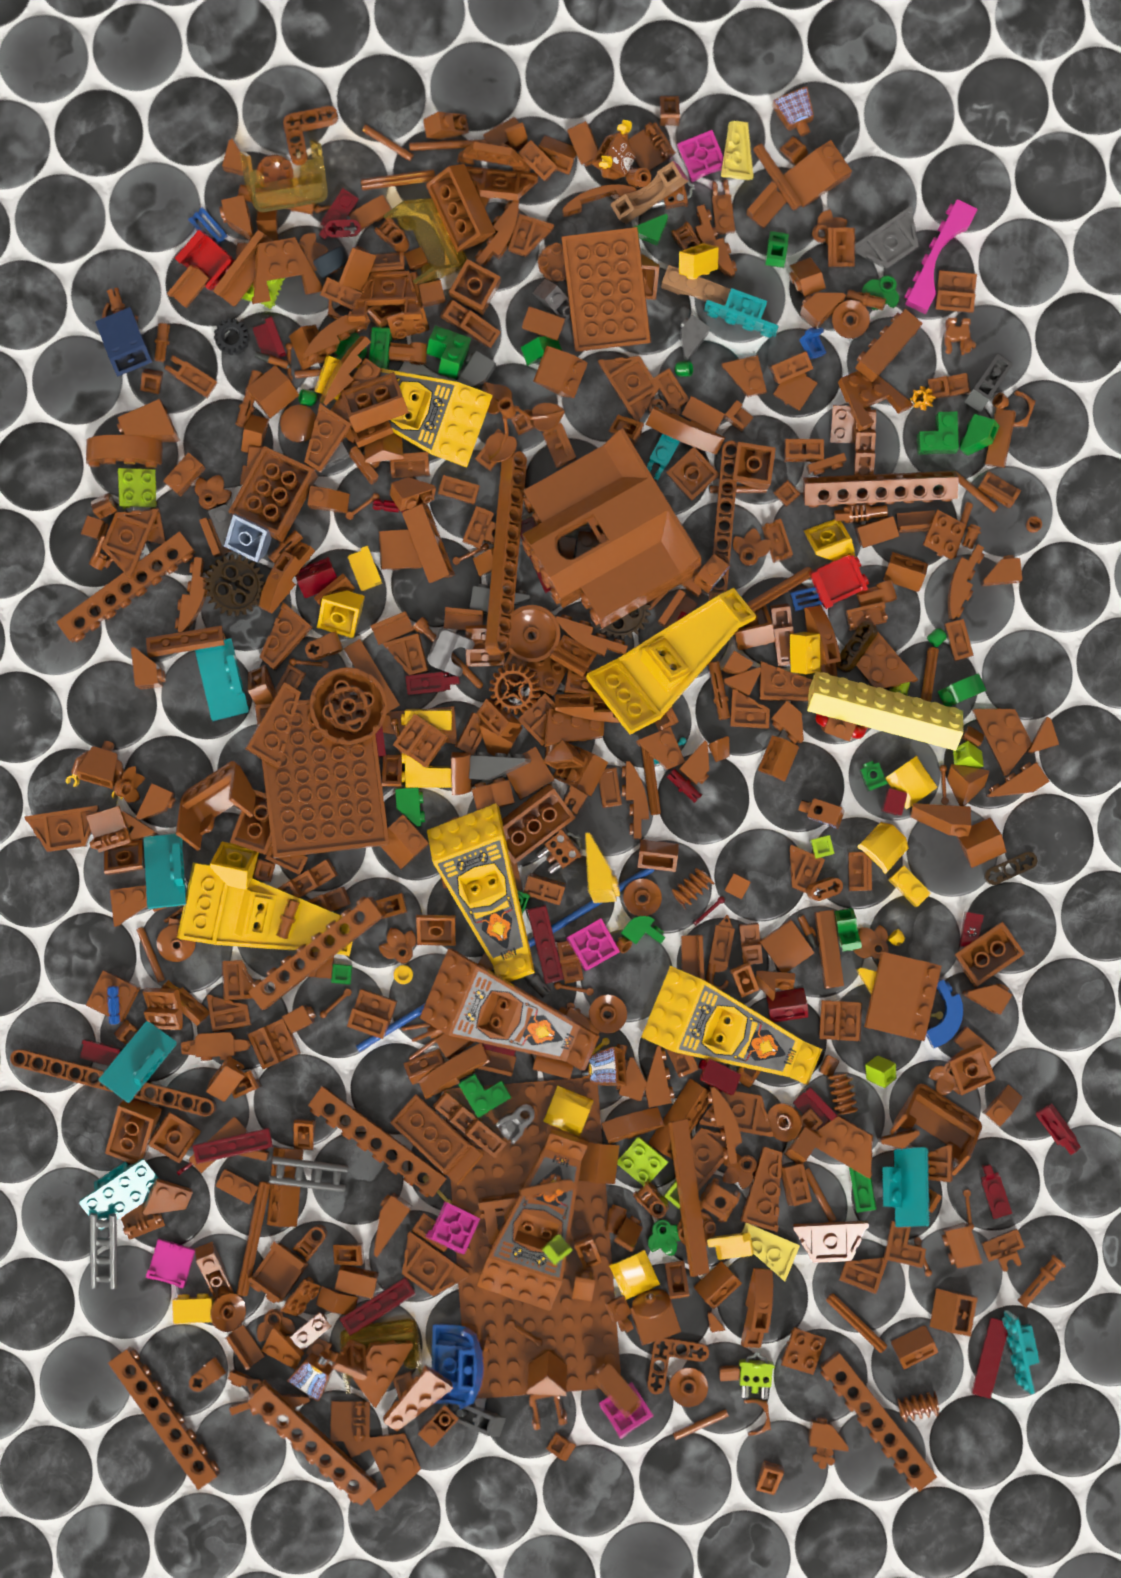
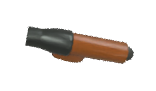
M256 351L255 358L285 369L291 368V364L288 361L276 358L271 354Z
M799 913L797 919L807 941L814 949L818 947L815 938L816 933L813 927L809 926L805 916Z

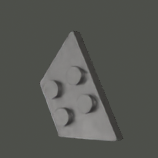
M911 206L856 243L855 253L887 270L918 248V240L915 232L913 208Z

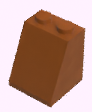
M160 399L117 417L120 422L117 424L121 435L149 437L162 442L180 441L167 409Z

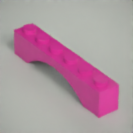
M958 199L955 204H950L946 212L949 216L946 221L942 220L938 231L941 233L938 238H933L929 246L932 248L930 255L925 254L921 263L924 267L921 272L917 271L913 279L916 283L913 289L909 287L904 297L907 299L905 305L923 314L927 313L936 295L934 268L937 257L942 248L951 239L967 231L977 208Z

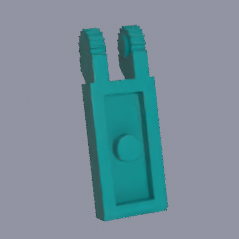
M662 434L647 465L649 472L654 463L660 465V468L655 473L654 479L659 480L663 470L667 468L680 441L665 434Z

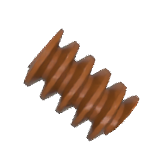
M698 868L694 869L696 875L689 874L690 880L683 879L685 886L682 884L677 885L679 891L672 889L673 896L685 909V903L692 905L690 898L698 900L696 893L704 894L702 888L709 890L708 882L713 885L715 884L703 870Z
M849 1073L828 1077L829 1080H834L829 1087L835 1088L831 1095L837 1096V1098L832 1100V1102L838 1103L833 1108V1110L839 1111L836 1115L858 1111L857 1107L852 1106L857 1103V1100L851 1099L856 1094L849 1091L854 1088V1084L848 1083L853 1080V1077L847 1076Z
M934 1391L933 1397L929 1392L926 1393V1399L922 1394H919L918 1400L912 1395L910 1402L907 1397H903V1403L897 1398L899 1413L905 1422L908 1421V1416L915 1421L916 1414H918L920 1419H923V1413L930 1418L931 1411H933L935 1416H938L939 1404L936 1391Z

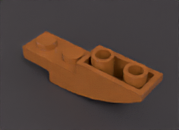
M510 200L504 207L505 212L502 216L498 215L494 219L492 224L494 225L496 235L493 234L488 239V245L484 251L481 249L475 256L476 264L484 268L493 256L498 260L501 259L511 242L518 220L519 200H513V202Z
M704 204L697 206L696 213L700 226L695 227V234L701 244L705 243L719 247L718 269L728 278L732 279L735 276L737 267L735 261L730 259L731 249L729 243H725L724 238L716 240L718 234L716 228L711 226L710 221L712 217L710 210H706Z
M345 315L329 324L309 344L302 357V361L309 360V362H313L320 358L319 355L334 353L340 341L349 338L350 334L354 332L359 334L367 330L370 323L368 315L366 321L349 322L348 316Z
M300 541L290 554L285 551L282 553L264 585L259 602L261 609L272 614L296 585L292 579L315 552L311 546Z
M979 544L975 546L968 560L963 557L960 558L954 570L948 594V614L951 620L955 619V617H960L964 610V607H962L965 600L968 601L973 593L971 590L973 584L967 582V579L969 581L972 579L976 572L973 570L975 564H980L985 555L982 553L984 547Z
M194 557V562L190 564L192 581H188L187 588L190 595L182 594V599L178 600L180 616L176 618L175 629H178V633L186 632L190 629L206 599L204 595L207 594L208 590L203 589V587L208 586V583L203 581V579H206L203 577V558Z
M821 605L806 607L804 610L807 632L820 634V673L824 672L838 677L836 662H840L841 659L832 625Z
M567 615L556 617L559 627L571 639L598 655L605 657L607 650L622 655L626 654L628 646L624 645V641L618 639L610 641L606 639L607 636L598 633L595 636L592 635L593 627L590 626L591 623L582 620L578 623L572 621L573 618Z
M626 761V766H622V777H626V785H622V796H626V801H633V804H630V816H633V823H630V835H633V839H641V820H649L648 802L644 786L636 769L630 761Z
M710 1087V1092H707L708 1102L713 1105V1111H710L711 1123L715 1122L716 1127L723 1126L724 1129H720L722 1141L726 1142V1148L723 1149L724 1160H728L729 1164H736L735 1144L742 1143L736 1118L720 1092L715 1087Z
M753 1268L745 1304L748 1307V1312L740 1343L743 1347L761 1348L764 1333L769 1331L773 1303V1273L771 1269Z

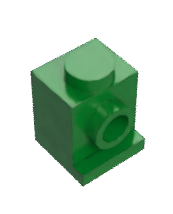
M868 762L863 764V769L859 770L867 791L887 784L879 763ZM870 772H876V778H871Z

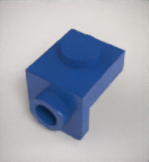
M810 328L799 339L804 351H807L809 359L826 354L819 335L824 332L823 328Z

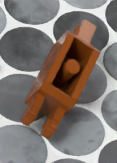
M232 1032L201 1033L195 1037V1040L181 1042L182 1054L201 1057V1061L212 1060L214 1056H220V1060H226L229 1055H236V1051L250 1049L251 1044L248 1039H236V1035Z

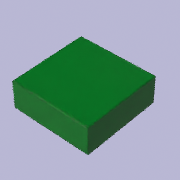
M333 963L331 983L351 984L353 965Z

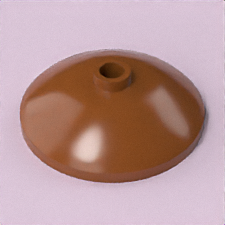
M526 605L516 609L513 612L509 652L515 658L524 662H539L548 658L555 651L560 641V627L555 616L549 610L537 605ZM530 632H533L535 634V637L533 639H530L528 637V634Z

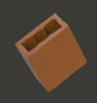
M610 1364L606 1367L602 1365L595 1372L597 1374L595 1376V1383L626 1419L641 1406V1399Z

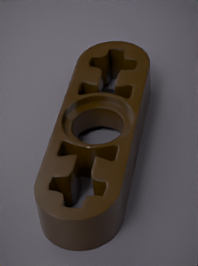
M869 621L860 624L840 653L841 661L836 662V666L843 672L853 670L876 637L877 627ZM860 642L859 650L853 651L854 644ZM845 660L848 661L847 665L843 664Z
M1032 852L1020 854L986 870L984 879L989 885H997L1034 868L1038 862L1037 856ZM1026 855L1028 856V858L1032 857L1033 861H1031V866H1029V864H1024L1021 866L1023 870H1020V865L1016 861V859H1019V862H1022L1026 860ZM1008 863H1013L1016 866L1015 873L1008 874L1005 867ZM1001 867L1002 873L1006 877L1003 878V875L996 877L995 882L993 879L989 880L990 872L998 873L1000 872L998 868Z

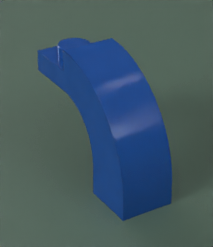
M944 979L939 980L937 984V989L945 1006L944 1015L941 1021L928 1028L926 1037L933 1049L945 1044L956 1034L963 1018V1004L960 994L951 995L953 990L949 982H945Z

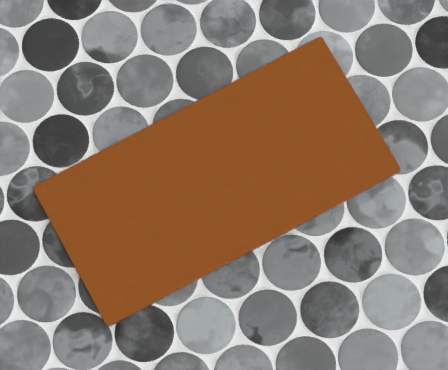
M590 1078L505 1084L512 1098L478 1118L507 1143L495 1158L446 1118V1122L483 1154L482 1158L459 1185L450 1178L452 1205L480 1218L465 1254L456 1252L457 1265L471 1274L468 1278L458 1283L462 1326L471 1329L475 1334H479L481 1350H484L486 1336H491L483 1391L478 1392L476 1399L530 1395L527 1394L529 1363L547 1351L552 1352L567 1365L566 1392L600 1389L595 1383V1376L597 1375L595 1372L602 1365L606 1367L610 1364L621 1376L617 1322H612L605 1305L615 1299L613 1273L609 1266L612 1264L610 1232L605 1231L608 1217L606 1184L578 1180L568 1243L573 1251L566 1256L562 1284L550 1311L477 1287L482 1269L493 1246L489 1244L488 1237L484 1238L483 1232H487L485 1218L481 1219L480 1213H483L484 1210L479 1211V1198L519 1193V1188L524 1187L547 1142L551 1129L585 1141L602 1143L598 1085L591 1084ZM485 1085L483 1087L486 1090L493 1085ZM557 1086L594 1100L579 1137L543 1122ZM448 1088L444 1090V1092L446 1091L477 1117L461 1088ZM528 1104L535 1111L534 1119L524 1129L522 1136L512 1144L511 1140L506 1139L499 1131V1127L497 1128L495 1125L505 1115L513 1113L521 1105ZM521 1111L520 1115L523 1119L530 1117L529 1111ZM497 1216L498 1230H501L505 1223L504 1216ZM592 1234L602 1263L584 1269L574 1246V1241ZM580 1270L590 1271L592 1275H595L592 1301L572 1298L575 1274L580 1273ZM513 1321L517 1327L535 1339L542 1340V1346L537 1347L533 1341L518 1331L509 1329L507 1323Z

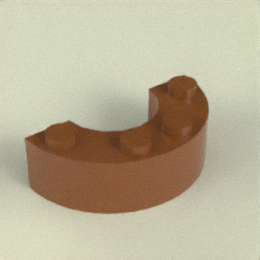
M134 435L90 437L86 439V464L89 467H100V464H116V461H124V464H135L137 462L148 468H156L157 465H162L163 442L154 438Z

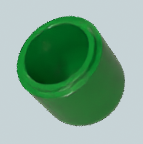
M677 362L674 368L675 374L679 377L692 376V362Z
M302 389L298 400L300 404L313 406L316 404L318 397L315 391Z
M941 628L934 629L927 636L928 641L934 647L940 646L947 638L945 631Z

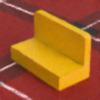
M368 546L360 548L361 551L348 556L361 591L383 584Z
M750 1232L715 1236L707 1240L708 1247L716 1248L718 1260L752 1256L754 1254Z

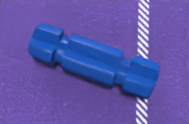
M109 986L107 989L109 995V1024H118L120 1022V1015H118L119 997H117L119 990L118 986Z

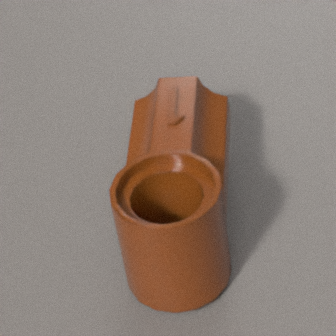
M419 342L411 344L390 343L389 360L425 365L428 345Z
M892 580L881 582L875 587L857 593L860 607L880 602L888 603L898 599Z

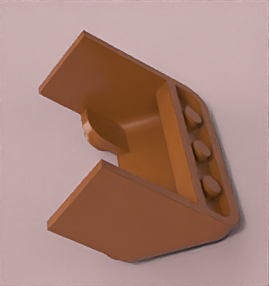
M235 761L229 762L189 788L182 795L176 835L197 851L201 849L202 835L209 833L213 829L215 817L235 805L249 817L253 816L256 794L240 765Z
M918 1084L898 1113L890 1134L893 1135L900 1126L905 1129H912L916 1124L945 1144H954L953 1161L956 1164L952 1175L955 1176L970 1159L982 1130V1124L976 1117L925 1084Z

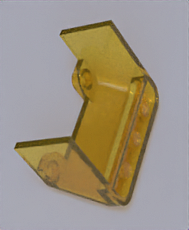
M310 140L313 159L307 160L305 164L300 165V177L264 183V177L261 172L252 169L251 156L244 151L240 152L244 181L253 207L259 212L275 211L320 203L327 198L328 190L322 148L319 142Z
M432 198L402 201L383 215L385 219L397 218L401 228L407 231L413 230L420 247L423 249L428 263L422 266V275L413 280L414 284L433 282L462 269L467 257L464 251L456 252Z
M413 1319L369 1324L352 1336H349L346 1329L340 1334L341 1350L349 1339L366 1345V1349L371 1342L385 1343L387 1341H395V1343H406V1340H410L414 1345L403 1362L404 1366L409 1369L417 1368L419 1376L422 1373L423 1359L417 1322ZM342 1372L346 1392L349 1394L351 1393L350 1378L352 1376Z

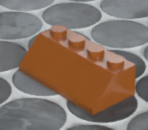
M465 164L448 166L426 184L456 252H461L477 245L496 233Z
M550 784L502 819L509 857L514 864L575 819V816Z

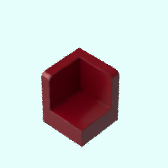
M891 788L887 789L881 811L902 816L907 793Z

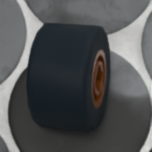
M339 246L315 259L313 264L321 278H324L345 267L348 256L344 248Z

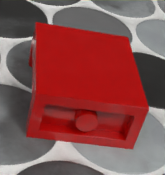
M198 230L175 257L180 264L185 265L187 268L190 265L198 266L209 276L211 280L205 286L209 290H213L235 262L234 258L202 230Z
M850 553L808 572L824 608H830L838 601L860 591L868 590L866 585L869 582L866 575L860 572L859 567H861V563L857 556L854 557Z

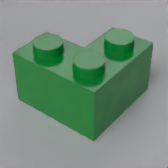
M438 326L434 327L429 338L426 354L441 359L439 374L457 379L468 354L471 338Z
M938 412L935 416L936 431H920L917 435L918 454H956L959 450L958 412Z
M476 1073L458 1084L478 1118L512 1098L502 1080L485 1090Z

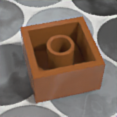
M467 259L449 291V296L483 315L501 283V277Z

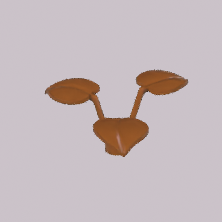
M485 382L482 391L493 395L487 412L490 414L501 412L505 428V434L495 433L486 441L485 450L489 461H504L516 451L517 440L512 436H508L507 419L513 418L517 411L528 419L534 420L533 424L537 430L545 432L554 429L565 413L564 409L556 404L541 403L533 408V416H530L521 410L519 406L513 404L512 392L508 387Z

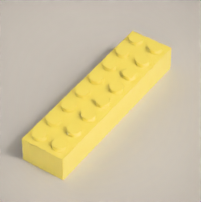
M815 671L809 688L807 711L952 750L957 749L963 734L962 710Z

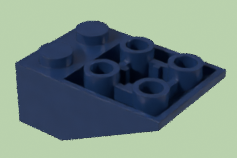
M131 307L95 321L117 377L153 362L154 359Z

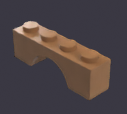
M672 161L657 172L656 177L649 185L638 191L624 194L610 205L618 219L627 224L689 181L680 165Z
M668 265L661 284V288L678 295L685 294L696 297L704 302L710 300L724 306L731 291L727 287L699 276L697 279H688L687 276L679 274L678 268Z

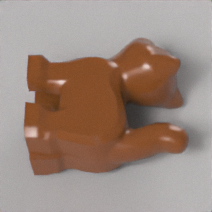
M948 318L945 322L946 330L944 333L946 354L952 352V342H961L960 351L962 356L965 353H970L976 347V342L970 337L969 325L971 324V319L963 318L961 326H956L957 318Z

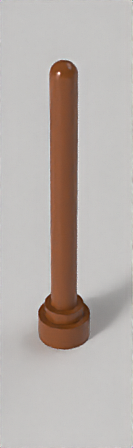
M422 617L414 624L413 629L417 633H424L434 642L436 635L430 630L428 621ZM452 652V662L463 669V674L477 688H482L483 683Z

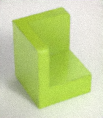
M969 741L953 750L955 765L978 769L984 766L982 751Z
M830 835L809 840L810 844H812L815 859L834 854Z
M876 1056L866 1064L867 1081L886 1088L897 1079L896 1063Z
M675 1179L663 1195L676 1207L680 1208L677 1181Z
M557 1235L541 1248L554 1265L573 1251L561 1235Z

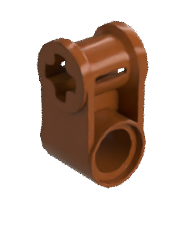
M386 217V221L379 228L374 229L375 233L396 252L407 251L410 243L405 233L391 218Z
M687 221L677 230L670 231L674 241L682 251L690 246L701 244Z
M331 632L321 638L310 641L305 648L308 658L314 661L344 650L337 632ZM315 647L316 649H318V654L314 655L313 652H311V648Z
M648 1180L638 1192L635 1191L633 1193L634 1198L654 1218L663 1217L669 1209L667 1199ZM655 1204H661L664 1211H657Z
M315 1225L301 1238L292 1250L300 1253L307 1262L326 1239L327 1229L322 1225ZM314 1230L321 1231V1239L314 1238Z
M214 1357L190 1378L189 1386L193 1391L200 1392L227 1372L217 1358ZM195 1378L203 1380L201 1385H195Z

